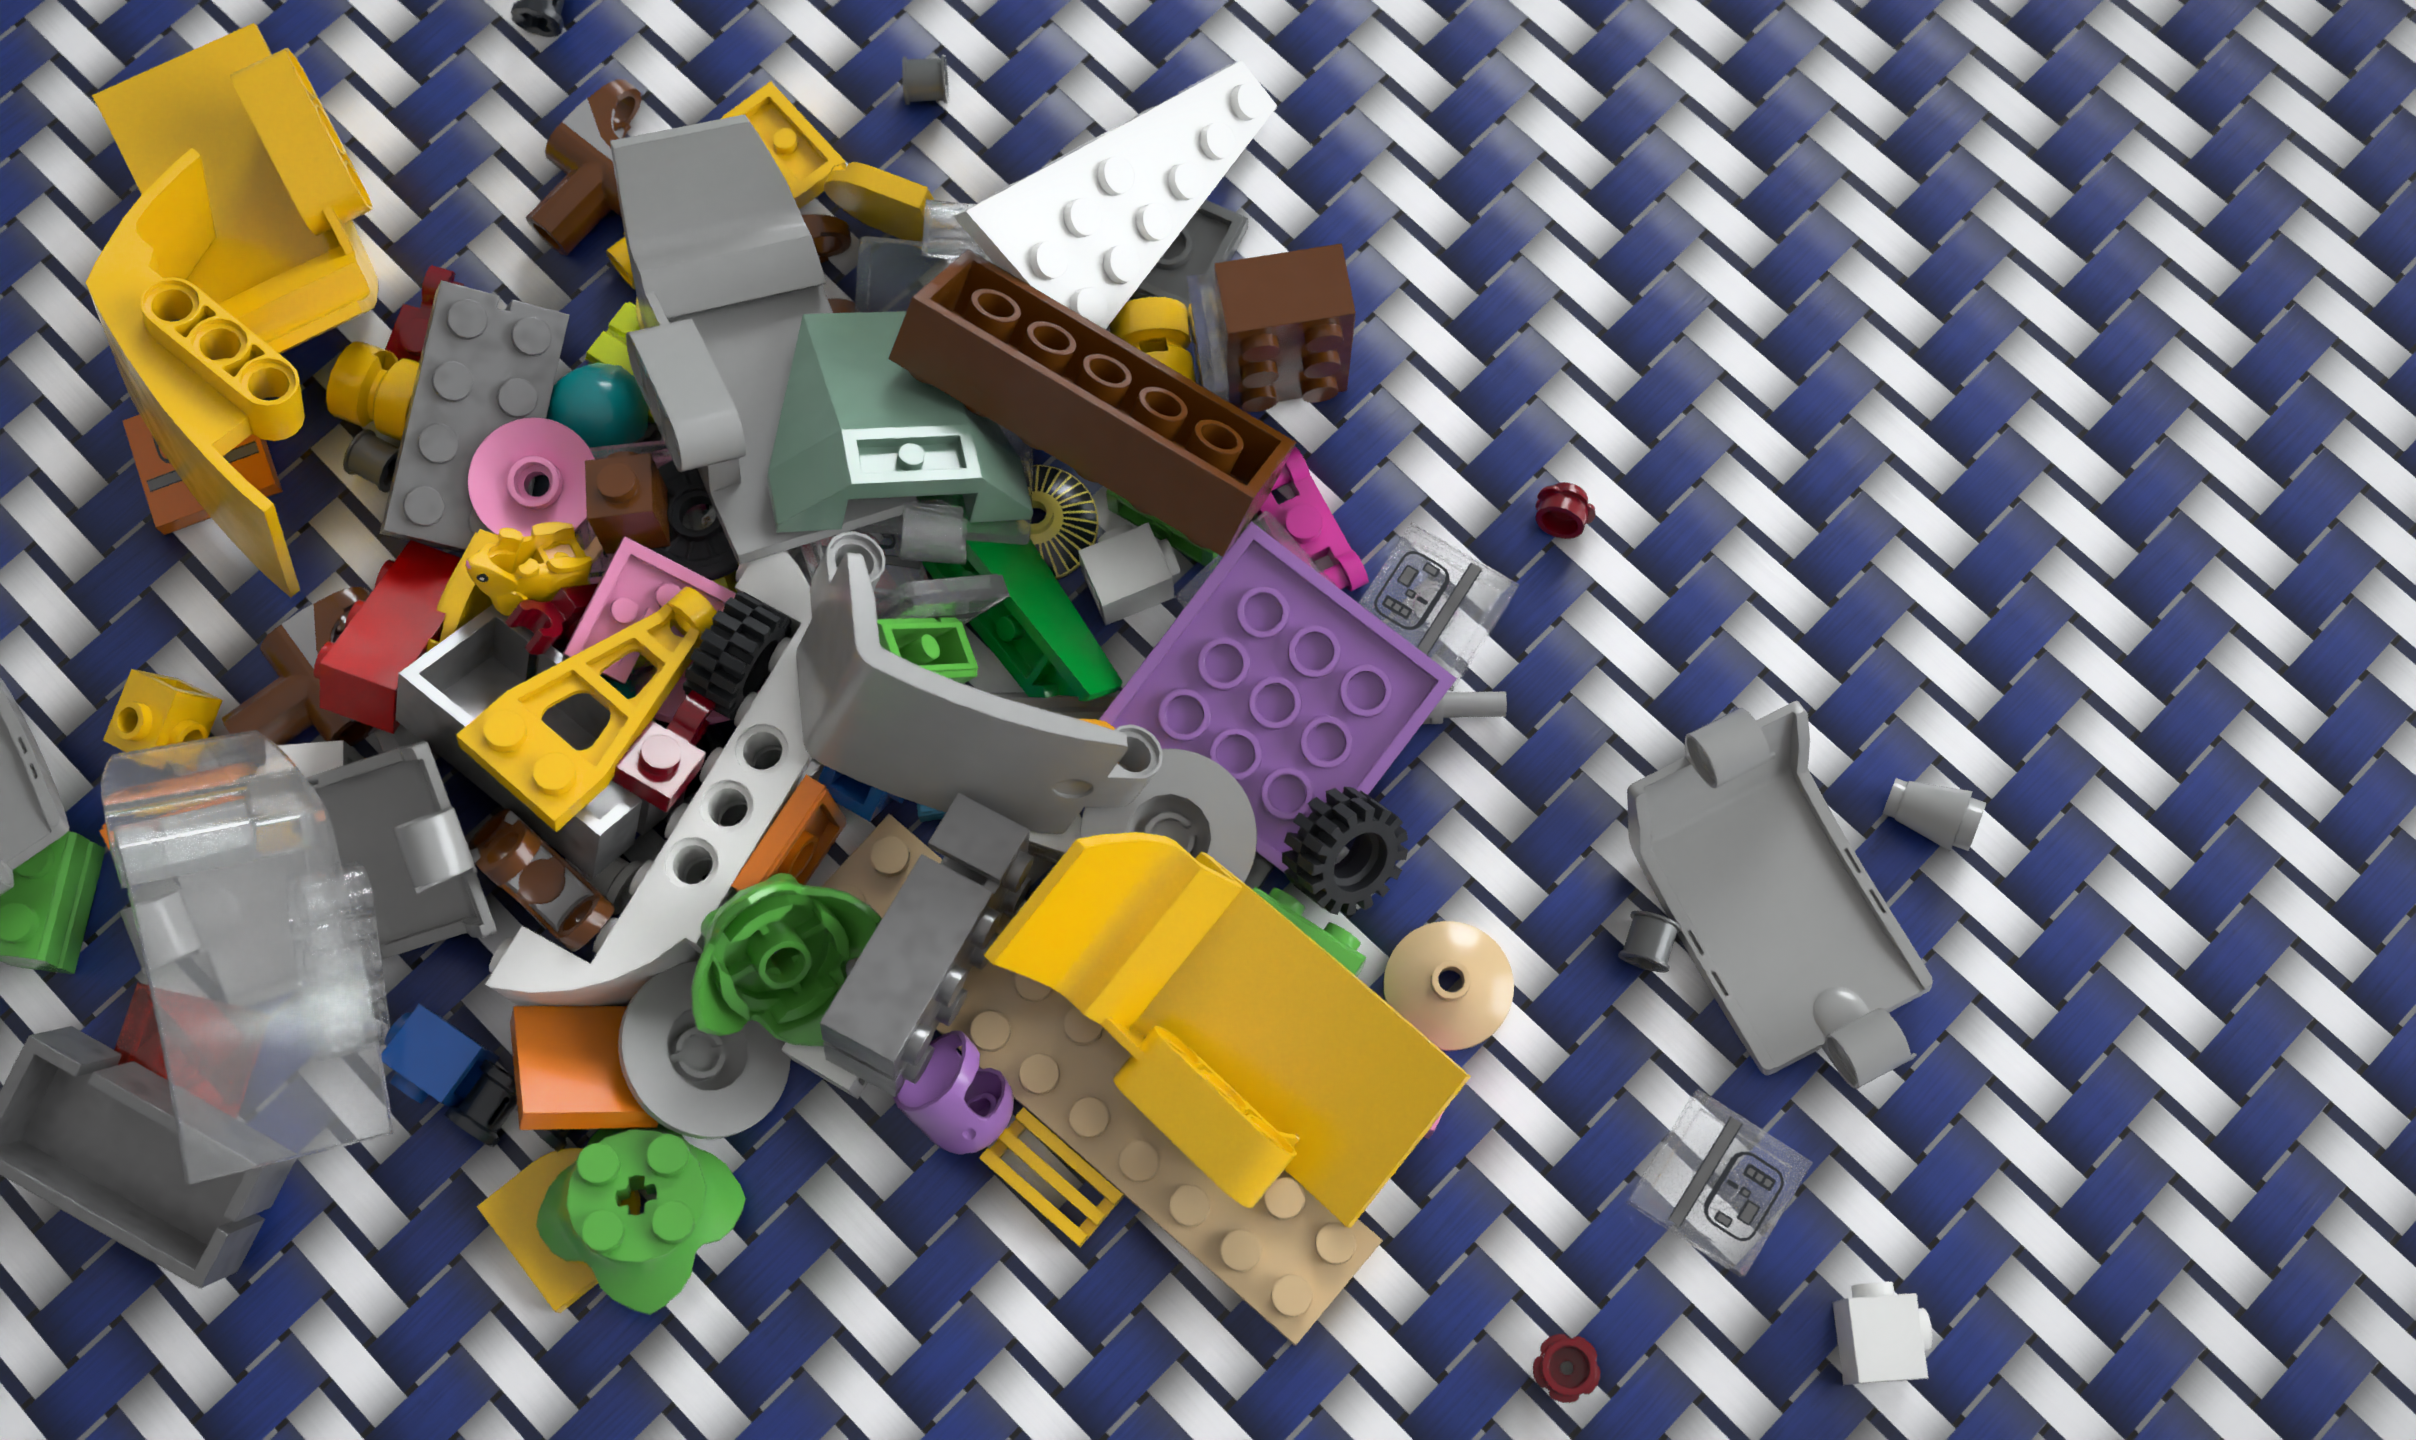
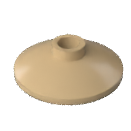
M1440 921L1415 929L1399 942L1388 960L1383 988L1385 1002L1443 1051H1457L1482 1043L1498 1030L1508 1015L1512 1004L1514 980L1505 953L1489 935L1465 923ZM1451 970L1458 973L1462 978V988L1457 992L1443 990L1438 981V977L1442 972Z

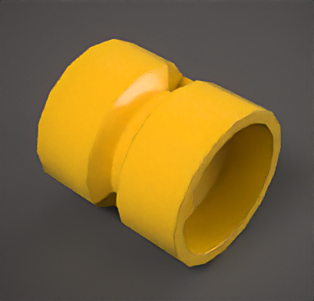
M1146 297L1126 302L1109 324L1110 333L1196 383L1193 357L1191 352L1186 350L1191 343L1188 311L1185 304L1176 299L1166 297Z
M355 341L351 343L338 356L331 370L326 391L328 411L334 417L362 427H366L370 422L374 421L375 428L381 434L401 441L419 362L411 359H401L398 361L392 352L364 342Z

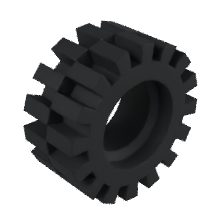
M741 591L736 593L734 598L730 597L725 602L723 612L718 610L712 618L713 625L710 630L706 628L700 638L703 641L700 647L693 651L690 658L693 660V663L686 669L684 677L687 680L683 683L684 694L688 695L694 690L716 703L713 710L730 720L735 719L736 713L746 696L751 692L758 693L771 673L768 670V665L775 648L782 639L790 636L792 629L789 627L792 623L789 616Z
M1344 787L1343 793L1336 788L1325 791L1326 803L1317 797L1307 803L1312 813L1308 817H1305L1300 812L1298 813L1293 822L1300 827L1297 833L1287 832L1284 843L1293 850L1282 852V863L1289 867L1284 871L1287 879L1320 907L1335 915H1338L1339 911L1346 916L1356 914V904L1364 910L1374 905L1371 895L1375 892L1383 898L1390 890L1384 884L1387 878L1392 877L1397 880L1402 872L1395 865L1396 860H1406L1408 849L1400 844L1408 840L1407 831L1400 826L1403 824L1400 818L1360 790L1359 792L1353 787ZM1355 838L1348 854L1335 865L1341 850L1350 840Z

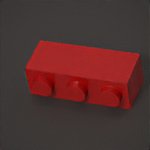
M410 540L395 561L387 560L383 564L372 593L366 601L357 600L354 603L346 619L344 631L335 643L331 641L326 642L316 658L313 674L315 678L320 679V708L392 734L395 733L400 725L396 721L398 674L427 653L428 639L440 642L445 613L436 609L442 593L461 559L460 557Z

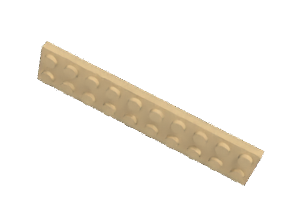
M888 814L822 887L840 890L853 895L871 906L883 919L920 855L923 854L938 863H941L942 859L892 815ZM1004 912L995 930L998 934H1001L1012 920ZM990 961L987 962L982 970L972 966L962 987L968 991L967 996L956 1018L950 1026L940 1022L936 1028L942 1035L953 1030L962 1031L975 1044L980 1053L979 1068L983 1070L985 1068H993L1001 1071L1007 1079L1016 1101L1117 1188L1294 1346L1297 1345L1383 1241L1359 1219L1351 1228H1347L1285 1170L1282 1171L1252 1208L1245 1207L1229 1197L1117 1088L1113 1082V1077L1131 1054L1100 1024L1085 1016L1067 998L1051 987L1016 972L993 965ZM962 1046L957 1047L962 1052Z

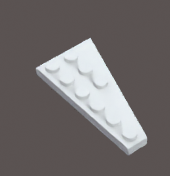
M1241 60L1218 70L1178 92L1177 95L1161 104L1143 111L1128 122L1103 133L1046 164L1042 169L995 192L991 197L953 215V217L996 266L1106 330L1276 109L1277 105Z

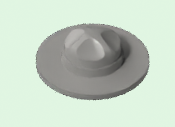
M1162 749L1163 757L1159 770L1132 803L1118 808L1085 807L1080 838L1131 832L1166 836L1175 840L1194 858L1201 851L1213 857L1244 883L1254 862L1257 846V828L1253 809L1246 793L1225 768L1208 757L1195 752L1181 749ZM1119 763L1122 768L1129 771L1124 765Z
M687 962L658 973L648 980L632 997L623 1015L619 1030L618 1052L620 1065L632 1095L639 1105L658 1123L688 1137L699 1139L724 1138L750 1128L773 1109L784 1091L789 1075L791 1058L781 1050L786 1042L775 1038L759 1022L754 1020L748 1021L739 1032L729 1035L718 1036L698 1030L692 1014L691 985L698 962Z

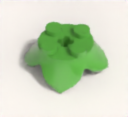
M788 873L775 874L766 881L740 890L719 909L710 912L701 924V933L705 942L691 985L692 1014L697 1029L708 1034L723 1036L739 1032L748 1021L754 1020L759 1022L775 1038L792 1045L823 1046L824 1040L822 1039L820 1022L848 977L846 964L849 960L860 957L882 918L871 906L847 892L832 888L803 885Z
M658 1123L657 1128L599 1129L590 1138L587 1146L580 1152L577 1160L562 1171L549 1186L538 1212L536 1226L540 1237L553 1254L565 1261H583L592 1268L600 1288L613 1301L636 1312L651 1315L667 1305L683 1290L691 1277L697 1250L703 1245L720 1241L733 1230L743 1211L746 1198L741 1185L724 1162L712 1153L691 1145L684 1139L682 1134L676 1133ZM644 1189L647 1195L655 1194L657 1196L656 1199L645 1203V1213L640 1215H631L628 1205L621 1206L622 1201L630 1198L631 1192Z

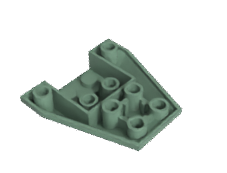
M907 311L803 314L767 474L776 533L842 529L848 499L963 494L969 523L1030 520L1033 515V509L1021 459L1000 426L987 417L972 413L962 402L935 386L918 381L908 370L888 359Z

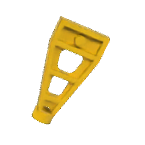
M771 81L721 118L746 115L785 177L799 209L825 191L824 184L834 165L840 164L844 169L847 167L846 161ZM623 237L605 252L622 278L636 290L626 238Z
M684 587L657 612L506 691L456 734L459 747L557 832L608 786L615 775V766L654 718L692 660L690 658L693 651L700 647L703 641L700 638L706 628L710 630L713 625L712 618L717 611L698 591L691 587ZM675 626L684 637L675 635L671 628ZM639 652L657 667V672L634 698L627 699L603 679L601 674L605 669L627 654ZM586 693L590 694L610 712V720L590 748L578 751L542 721V717L547 709L575 694Z

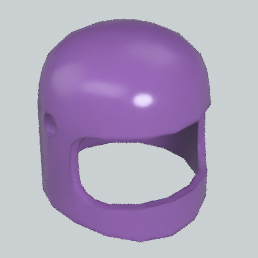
M953 1030L929 1043L930 1046L934 1047V1053L923 1075L916 1084L906 1080L897 1097L894 1096L893 1098L897 1107L934 1144L946 1151L959 1155L978 1152L988 1147L1002 1134L1008 1126L1013 1113L1014 1095L1001 1071L993 1068H985L984 1070L979 1068L980 1053L975 1044L962 1031ZM959 1046H962V1055L956 1050Z

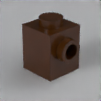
M620 451L612 453L603 459L586 460L587 520L605 553H615L624 536L649 549L669 547L668 489L651 453L638 454L630 451Z

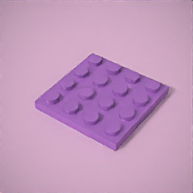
M1250 522L1099 720L1109 723L1115 729L1124 725L1142 727L1153 734L1158 740L1161 749H1181L1195 752L1208 757L1225 768L1241 785L1252 806L1257 828L1256 852L1284 872L1289 867L1282 863V852L1293 850L1284 843L1287 832L1297 833L1300 827L1293 822L1298 813L1300 812L1305 817H1308L1312 810L1307 803L1315 797L1326 803L1325 791L1333 788L1343 793L1344 787H1353L1360 792L1361 790L1368 795L1457 678L1253 522Z

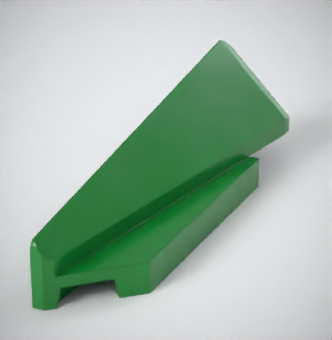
M963 494L916 496L918 510L903 515L930 540L919 561L962 614L980 612L974 617L966 618L967 621L1028 697L1049 698L1062 695L1078 697V701H1089L1115 693L1121 687L1123 682L1030 537L1021 529L1016 520L969 523Z

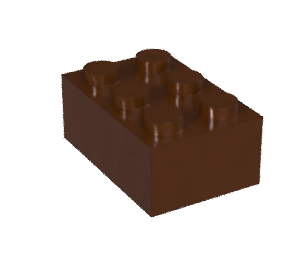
M1342 243L1214 263L1215 346L1226 401L1247 412H1260L1274 407L1280 401L1302 398L1304 401L1311 403L1323 402L1335 397L1338 392L1347 391L1356 311Z

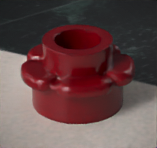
M1560 482L1542 488L1537 495L1539 500L1535 504L1537 509L1536 522L1544 532L1562 539L1576 538L1583 533L1585 525L1591 523L1595 518V506L1588 503L1586 492L1573 483Z
M1557 1334L1547 1338L1541 1344L1540 1357L1535 1358L1533 1362V1375L1538 1386L1546 1388L1553 1400L1561 1403H1572L1579 1399V1395L1590 1394L1594 1391L1600 1380V1368L1596 1362V1350L1590 1342L1580 1336L1570 1339L1565 1334ZM1564 1361L1570 1362L1573 1366V1371L1569 1375L1563 1374L1560 1370V1366Z

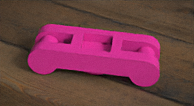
M1294 446L1271 491L1289 483L1296 497L1278 505L1272 492H1270L1267 500L1258 510L1257 515L1268 535L1310 567H1312L1310 563L1328 555L1334 566L1319 573L1340 590L1347 587L1349 591H1354L1369 583L1364 565L1356 552L1351 549L1313 481L1303 455Z

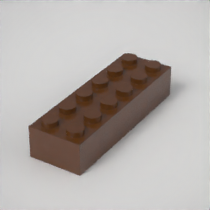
M969 249L912 297L888 358L908 370L918 381L933 385L962 402L972 413L991 419L1018 435L1026 445L1045 451L1072 467L1082 478L1090 482L1099 483L1129 501L1139 512L1158 518L1185 534L1195 545L1210 549L1224 557L1267 500L1296 444V441Z

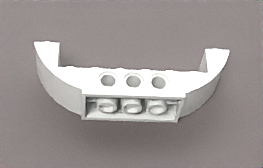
M786 550L740 564L736 572V582L738 583L735 589L737 593L740 591L746 592L789 616L792 620L789 626L792 628L790 636L781 640L770 658L768 670L771 672L759 693L751 692L741 703L734 719V725L737 728L725 748L717 747L705 761L700 773L702 785L690 804H681L671 816L665 829V838L668 840L655 861L647 860L635 874L629 889L632 898L619 919L616 917L611 918L599 932L593 948L597 954L591 964L524 926H521L514 938L509 937L500 944L491 959L489 971L492 974L485 985L516 1005L628 1006L636 992L658 973L678 964L698 962L705 942L701 933V924L704 918L710 912L719 909L737 894L731 887V884L804 776L808 775L818 781L825 765L813 759L806 751L803 743L796 660L797 647L812 620L810 586L800 567ZM742 819L740 823L734 825L738 820ZM710 873L705 880L699 882L704 875Z

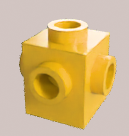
M131 669L103 741L128 753L125 763L145 772L163 775L166 767L195 771L223 700L179 678Z

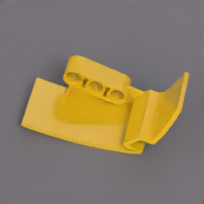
M255 23L92 95L141 194L191 148L201 155L216 238L186 281L198 287L276 352L281 354L365 314L375 307L378 296V278L352 222V219L373 210L370 197L297 58L288 48L272 55ZM222 358L216 361L229 360L230 358Z
M191 148L176 160L140 196L124 216L97 258L85 283L128 393L158 446L194 498L229 539L267 578L289 597H293L300 591V587L275 506L223 456L251 434L263 440L278 441L285 440L299 431L303 426L305 414L298 372L283 356L198 287L186 281L216 238L202 158L197 151ZM222 358H230L229 360L216 361ZM268 397H280L276 400H263Z
M1131 832L1102 834L1076 839L984 954L993 965L1016 972L1056 990L1085 1016L1100 1024L1131 1054L1113 1077V1082L1117 1088L1223 1192L1248 1208L1254 1207L1282 1171L1285 1170L1347 1228H1351L1471 1077L1352 972L1213 857L1201 851L1194 858L1175 840L1166 836Z

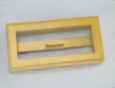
M1024 1107L1015 1116V1120L1011 1125L1005 1128L990 1149L987 1148L979 1157L983 1163L1080 1248L1124 1197L1117 1188ZM1026 1129L1105 1197L1097 1207L1018 1139ZM1010 1149L1082 1212L1087 1219L1080 1227L1076 1226L1001 1160L1002 1156Z

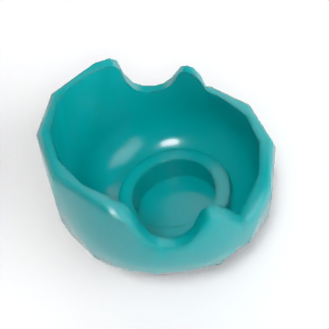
M594 363L570 371L553 386L546 419L559 422L573 430L585 441L595 459H603L612 453L624 451L628 446L644 436L648 428L649 408L632 374L620 365Z

